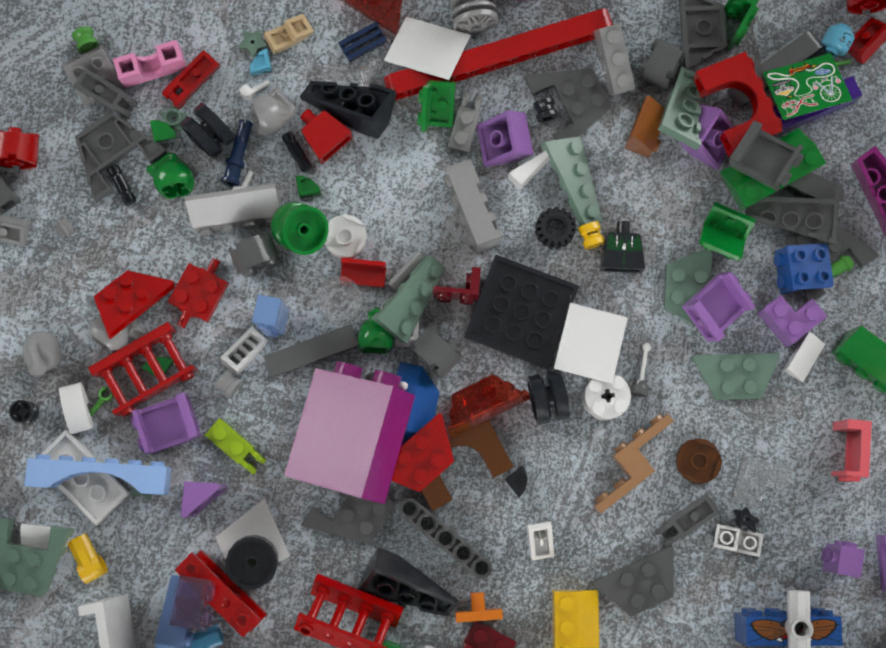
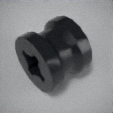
M543 98L533 103V108L537 111V122H547L558 117V112L554 109V98Z

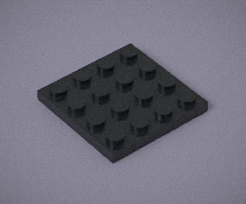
M495 255L464 338L548 370L564 329L569 305L574 302L579 285Z

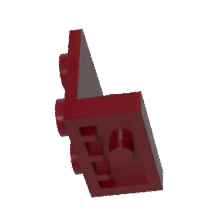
M472 267V272L467 273L465 289L433 286V298H437L438 302L450 303L451 300H460V304L473 305V302L478 301L481 268Z

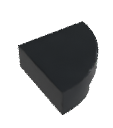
M523 465L505 479L518 498L524 493L527 486V473Z

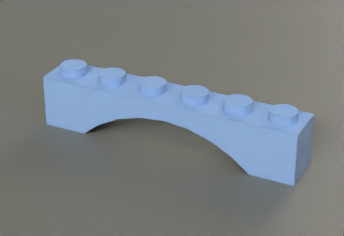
M36 454V459L27 458L24 486L56 488L63 482L76 476L88 473H107L123 479L141 494L169 495L172 468L165 467V462L151 461V466L142 465V461L128 460V464H119V459H105V463L96 462V458L82 457V461H73L72 456H59V460H51V455Z

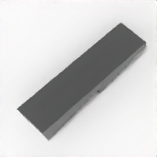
M349 324L265 355L264 360L272 378L356 349L358 341L352 325Z

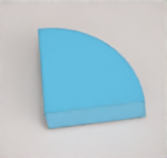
M268 49L260 51L250 64L251 76L272 72Z

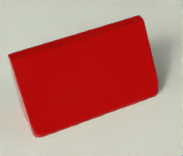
M871 17L854 35L855 39L848 53L859 63L864 64L886 41V23Z

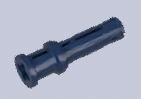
M244 119L239 120L231 155L225 161V173L220 179L221 183L231 187L240 185V173L245 167L243 158L253 123L248 120L244 123Z

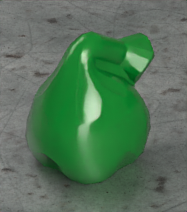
M168 153L156 163L147 166V173H150V176L153 177L154 186L163 197L173 199L187 196L193 191L195 184L194 175L190 167L176 154Z
M374 307L372 311H368V320L359 329L358 348L362 353L387 354L392 349L394 337L371 319L375 313L381 311L379 307Z

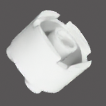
M616 374L612 384L591 379L582 392V403L585 410L598 420H611L622 415L628 409L631 401V392L628 384L623 377ZM605 392L607 393V395L611 396V399L608 400V403L606 402V399L601 398V395H603Z

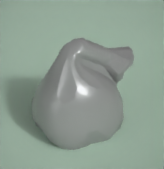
M280 88L272 89L268 95L257 96L250 105L251 119L257 134L261 136H269L280 131L291 120L296 111L295 105L283 95Z
M100 317L89 327V335L92 340L111 354L128 345L129 339L136 340L145 334V331L137 324L136 319L112 339L108 338Z
M40 331L30 334L25 339L23 359L29 368L28 372L30 374L41 376L46 371L52 370L59 365L62 353L59 340L53 334Z

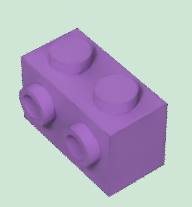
M835 540L834 544L826 543V548H823L821 559L824 561L822 571L861 578L865 550L858 549L857 543Z

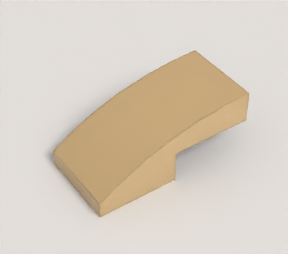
M301 14L285 20L283 26L264 32L263 37L272 53L277 54L312 35L314 30L305 15Z

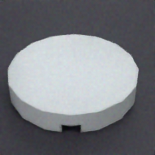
M347 214L330 219L328 222L329 233L324 243L328 252L338 258H353L360 254L367 242V232L363 223L355 216Z

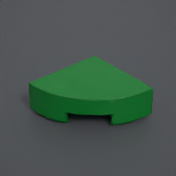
M150 120L154 142L159 143L178 138L175 130L167 123L159 120Z
M295 176L300 199L322 195L319 186L313 180L305 176Z
M156 357L166 375L174 361L166 357ZM146 362L142 368L155 376L148 362Z

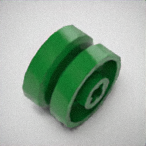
M294 201L285 203L277 209L272 218L271 233L276 243L281 247L296 254L308 255L322 248L327 240L329 227L324 213L318 208Z

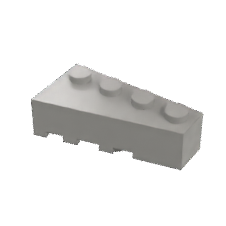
M471 159L446 167V175L443 176L446 187H451L453 195L450 197L454 208H459L461 216H458L462 229H467L469 236L466 237L469 248H474L475 253L478 254L500 246L503 235L500 229L495 230L497 229L496 218L493 212H488V199L484 191H480L481 182Z

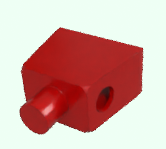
M307 109L300 116V119L306 124L301 130L302 135L321 165L353 139L352 132L326 111H322L316 116L310 109Z

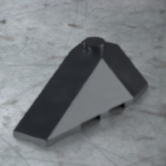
M311 81L301 93L300 98L317 109L328 112L335 119L357 132L379 139L390 123L397 93L395 90L378 84L361 87L357 83L343 86L338 85L336 82Z
M378 547L369 560L357 588L386 601L398 603L399 606L404 608L406 605L415 606L422 612L449 616L459 602L458 599L402 557Z

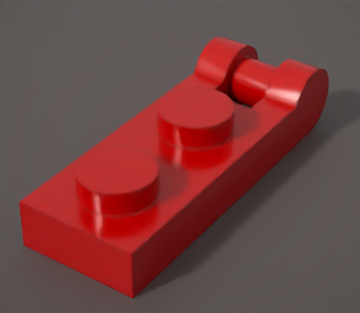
M203 50L163 90L162 95L166 99L172 100L173 105L177 109H181L187 100L221 67L220 64ZM179 87L183 90L180 95L176 93Z

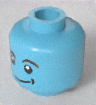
M842 23L830 26L821 41L824 45V53H831L833 58L846 55L855 39L852 29Z

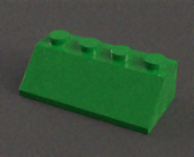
M799 128L780 138V140L796 148L799 144L803 146L802 155H804V158L798 168L794 166L790 171L792 177L787 185L826 164L816 144ZM732 167L719 172L741 211L777 192Z
M862 325L846 331L831 353L836 356L835 359L840 364L848 365L854 369V373L858 377L872 382V386L877 391L886 393V343Z

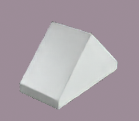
M546 521L526 525L532 561L554 557L551 522Z

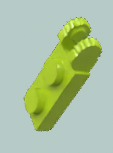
M221 418L205 434L209 440L237 464H241L253 475L257 470L245 458L251 454L262 464L266 461L254 449L255 447Z

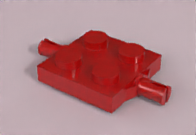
M212 258L207 269L198 268L188 263L168 300L169 304L179 308L183 313L176 325L185 329L191 317L199 318L207 323L210 321L229 285L227 281L220 279L215 274L221 263L219 260Z

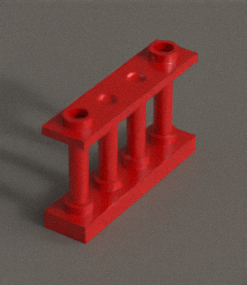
M164 323L88 367L92 376L105 379L119 404L118 408L112 410L114 415L126 417L132 414V410H135V407L180 381L184 383L195 377L194 373L199 371L194 365L186 366L172 341V335L177 332L171 323ZM158 343L164 344L179 370L178 373L168 379L152 352L153 346ZM139 354L144 355L159 384L147 390L132 363L133 358ZM118 366L125 368L139 393L137 397L130 401L126 400L112 374L114 372L113 369Z
M200 550L197 555L191 552L175 569L242 637L249 631L251 632L266 617L267 613L241 587L236 585L229 575L203 550Z
M317 573L310 593L316 597L307 615L299 612L294 630L302 635L313 637L338 648H388L382 645L389 626L397 627L404 607ZM324 600L337 605L329 624L316 619ZM346 609L359 613L351 633L338 628ZM368 617L381 622L374 641L360 637Z

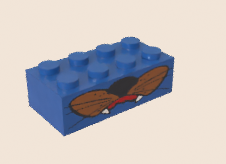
M741 608V612H734L735 641L745 646H788V634L785 630L787 612L785 610L764 608L765 612H762L755 608ZM811 608L810 622L814 629L811 636V646H843L841 616L833 614V610ZM798 622L795 625L796 634L802 632V622Z

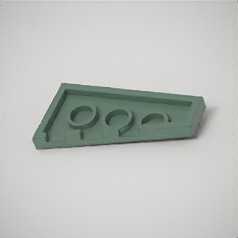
M681 67L677 72L657 130L698 150L701 146V139H699V132L701 131V123H699L701 106H699V99L701 96L692 79L695 73Z
M426 255L409 274L410 278L397 288V293L392 298H388L383 304L384 308L379 313H375L371 319L388 331L400 343H407L433 294V286H437L446 268L432 255Z

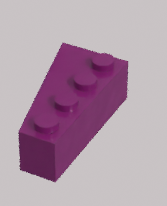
M874 146L854 161L851 167L886 237V158Z

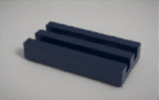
M374 22L338 43L350 63L387 42V39L381 29H379L377 22ZM376 37H379L378 40L368 44L367 46L359 49L358 51L352 54H349L350 51L366 44L368 41Z

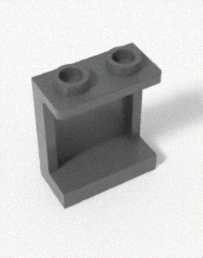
M754 120L731 155L729 166L778 192L781 185L786 186L791 179L792 174L790 171L794 166L798 168L804 158V155H802L803 146L799 144L796 148L761 130L762 124Z

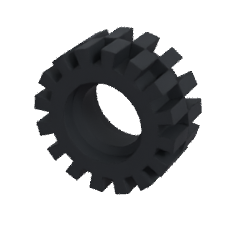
M550 207L538 217L535 225V235L538 236L537 240L541 241L544 247L547 245L549 246L548 249L556 248L557 250L567 246L572 241L575 235L576 221L575 218L571 217L572 214L570 212H565L566 209L562 208L560 210L559 207L551 209ZM553 220L560 221L564 226V232L559 236H552L547 230L549 222Z

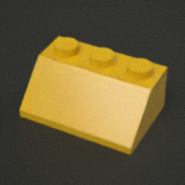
M552 590L553 648H599L598 590Z

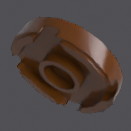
M697 438L688 440L680 446L676 453L675 464L682 478L690 483L703 484L717 477L721 470L722 458L713 443Z

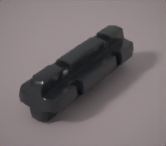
M291 131L283 134L282 139L288 145V150L296 163H298L302 172L310 170L312 165L308 158H306L300 144L296 141L294 134Z
M117 164L108 167L107 171L118 193L122 196L124 204L129 206L135 203L136 198L131 192L132 190L120 167Z

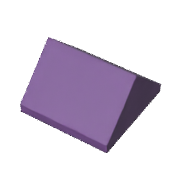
M184 481L181 516L183 518H194L229 487L226 484Z

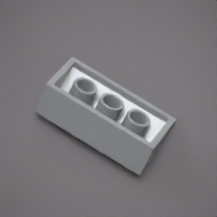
M275 183L184 197L192 229L200 235H209L215 230L230 232L234 231L235 227L242 226L245 229H250L262 223L271 225L273 215L282 206L281 195Z

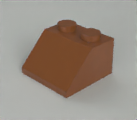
M647 95L641 105L625 145V149L648 158L652 152H657L661 140L658 139L661 131L657 129L664 112V108L651 96Z

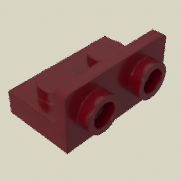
M474 621L462 646L464 648H514L516 641L480 621Z

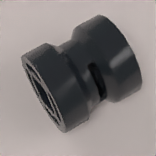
M18 400L10 406L9 414L15 422L31 424L39 417V408L33 402Z

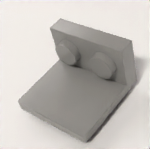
M103 44L63 63L62 67L73 86L85 67L120 89L124 87L118 79V75L107 56V51ZM76 90L84 106L96 102Z

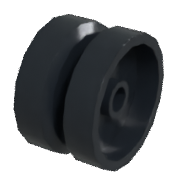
M201 102L193 110L194 116L200 124L187 116L179 123V126L201 151H204L214 160L222 152L220 145L215 139L223 145L229 146L236 139V136L209 107Z
M559 370L547 372L545 376L546 387L543 378L539 374L527 376L530 402L537 425L550 423L551 410L557 421L569 419L568 394L561 372Z
M259 535L245 536L237 540L228 551L225 560L226 571L230 579L239 587L246 589L260 588L267 584L275 575L279 563L278 552L274 544L266 537ZM250 558H254L257 563L255 566H253L252 564H248V560Z

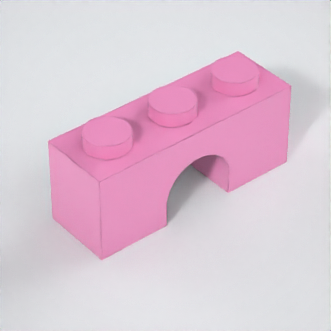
M173 40L155 46L157 51L149 56L139 57L135 53L114 58L113 62L118 79L123 86L128 88L183 71L187 67V63L178 41Z

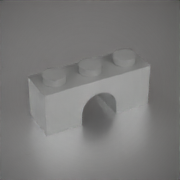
M621 23L595 30L594 35L598 52L602 53L606 65L604 78L608 94L616 95L636 89Z

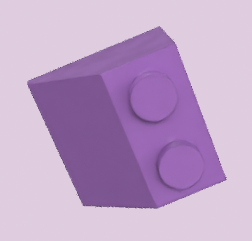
M700 105L699 123H701V131L699 132V139H701V146L698 150H695L680 141L679 143L687 153L713 169L718 170L727 156L719 137L725 130L734 126L721 108Z
M507 110L476 126L484 167L514 163L534 155L526 113Z

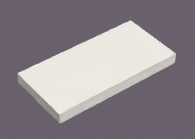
M68 429L42 453L43 455H51V460H59V456H72L73 461H82V457L96 458L73 434H70ZM88 473L76 476L57 486L96 526H99L131 493L115 476L107 473Z

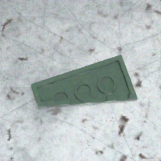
M581 136L541 143L543 151L546 150L550 158L548 162L552 170H556L561 180L559 184L562 190L564 189L568 194V203L579 225L582 226L594 221L602 222Z

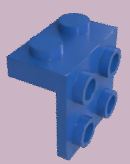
M827 244L787 245L774 251V264L777 267V286L780 288V295L790 294L798 290L830 288L834 285Z

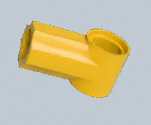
M87 533L67 543L78 564L77 572L85 584L108 573L104 559L97 554Z

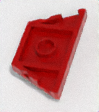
M127 270L94 295V302L108 338L112 339L175 288L174 282Z
M441 413L437 414L401 446L391 481L421 492L454 463Z

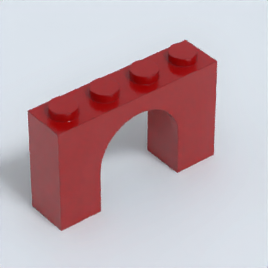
M746 51L696 71L692 78L701 98L720 90L731 88L743 92L751 101L753 109L751 119L725 130L719 137L728 157H731L754 120L762 124L761 130L776 138L783 132L782 121L778 116L776 117L773 111V102L770 97L766 96L764 83L760 77H757L754 70V62L751 57H748Z

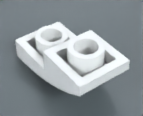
M82 381L60 387L61 405L70 434L92 429L94 424L87 407L89 400Z
M717 524L713 547L760 557L764 534Z

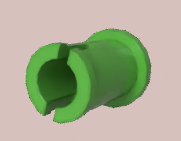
M842 255L839 257V260L831 264L833 278L845 271L849 272L852 270L854 263L850 256Z

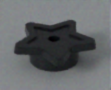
M744 507L742 511L735 509L733 512L736 515V525L743 531L751 530L753 533H756V524L759 522V519L751 515L747 507Z

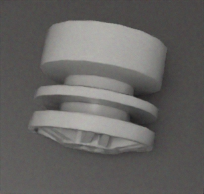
M449 0L450 7L453 9V27L456 31L476 33L488 30L498 23L497 6L493 3L495 0Z

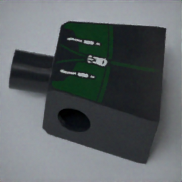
M618 221L616 233L610 232L606 236L599 271L642 273L645 270L641 235L630 233L629 221Z

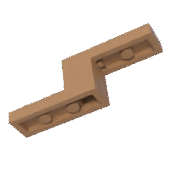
M658 414L649 421L650 427L646 430L640 428L631 435L633 437L632 441L628 444L624 441L613 449L616 453L611 457L628 479L625 480L622 477L613 484L615 489L607 494L604 491L595 498L597 503L593 507L598 513L604 512L655 472L639 451V448L674 422L669 414L663 417L661 414Z

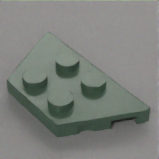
M703 249L665 266L664 310L672 315H677L681 320L694 326L696 325L682 306L711 281L712 251Z
M780 353L693 355L692 361L697 365L702 374L703 381L710 388L709 391L714 400L762 399L780 358Z

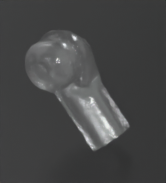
M370 60L360 68L359 86H370V78L381 69L382 65L379 60Z

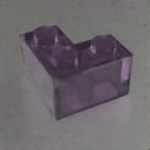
M180 575L169 625L207 632V627L212 626L214 613L208 607V602L214 598L215 587L212 586L213 582L207 579Z

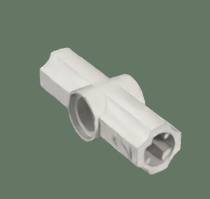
M787 590L785 630L788 634V648H811V636L814 629L810 622V591ZM798 622H802L803 630L801 633L796 634L795 625Z

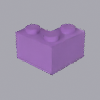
M781 295L757 312L785 347L794 344L827 317L814 299L805 302L794 311Z

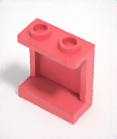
M846 419L833 422V431L846 432L844 471H831V476L838 477V481L860 482L861 478H869L872 421Z

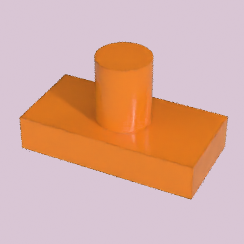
M484 592L470 593L471 610L455 611L456 623L503 619L502 608L485 609Z

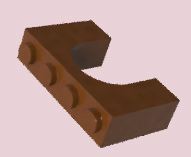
M480 417L469 423L471 427L463 431L462 428H459L449 434L451 437L449 439L451 449L459 446L474 449L483 459L492 478L514 467L488 418L482 420ZM440 475L422 490L432 511L453 500Z

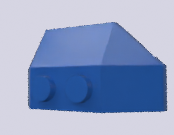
M400 362L397 376L402 377L401 382L404 381L408 384V388L405 391L415 395L401 446L435 417L440 393L422 366Z

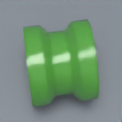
M89 26L80 27L73 31L71 35L73 40L77 42L76 48L79 53H85L99 46L97 39L93 37V29Z

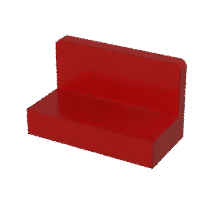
M341 258L340 284L385 289L386 262Z

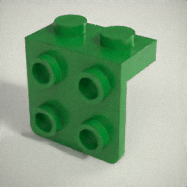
M430 80L423 86V90L419 91L418 102L422 104V111L418 113L417 125L421 126V132H426L430 126L453 127L456 82Z
M714 202L703 222L699 244L707 250L723 254L728 259L740 261L743 257L745 241L755 225L756 219Z

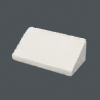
M809 331L800 340L783 371L804 382L825 344Z
M22 523L20 527L21 545L48 549L51 526ZM66 543L65 547H67V549L65 552H68V544Z

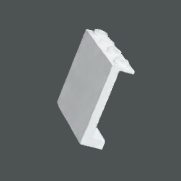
M128 594L104 598L78 606L79 616L95 613L100 648H136Z

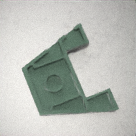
M0 516V589L35 596H45L58 569L56 568L60 557L64 555L67 549L65 547L69 537H72L74 529L51 526L48 549L11 543L14 519Z

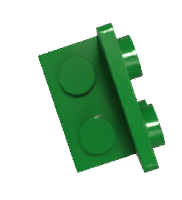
M728 0L725 4L724 10L726 15L731 19L741 21L726 50L730 51L734 45L738 47L744 38L751 21L759 10L756 7L759 0Z

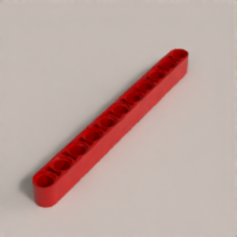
M608 9L595 10L463 51L449 80L407 68L385 76L383 81L385 87L396 91L395 101L419 94V91L423 90V86L430 80L458 82L594 40L595 30L612 26L613 23Z

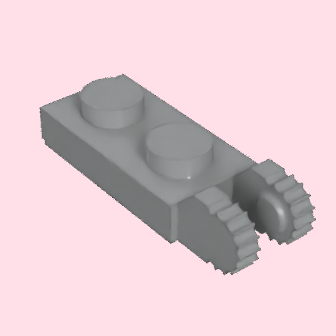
M465 90L461 106H459L448 149L469 154L480 116L479 110L483 95L478 94L473 110L466 108L470 99V91Z

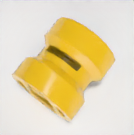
M599 221L590 222L578 228L579 234L584 239L583 246L585 250L593 249L606 243L604 236L600 234L601 226Z

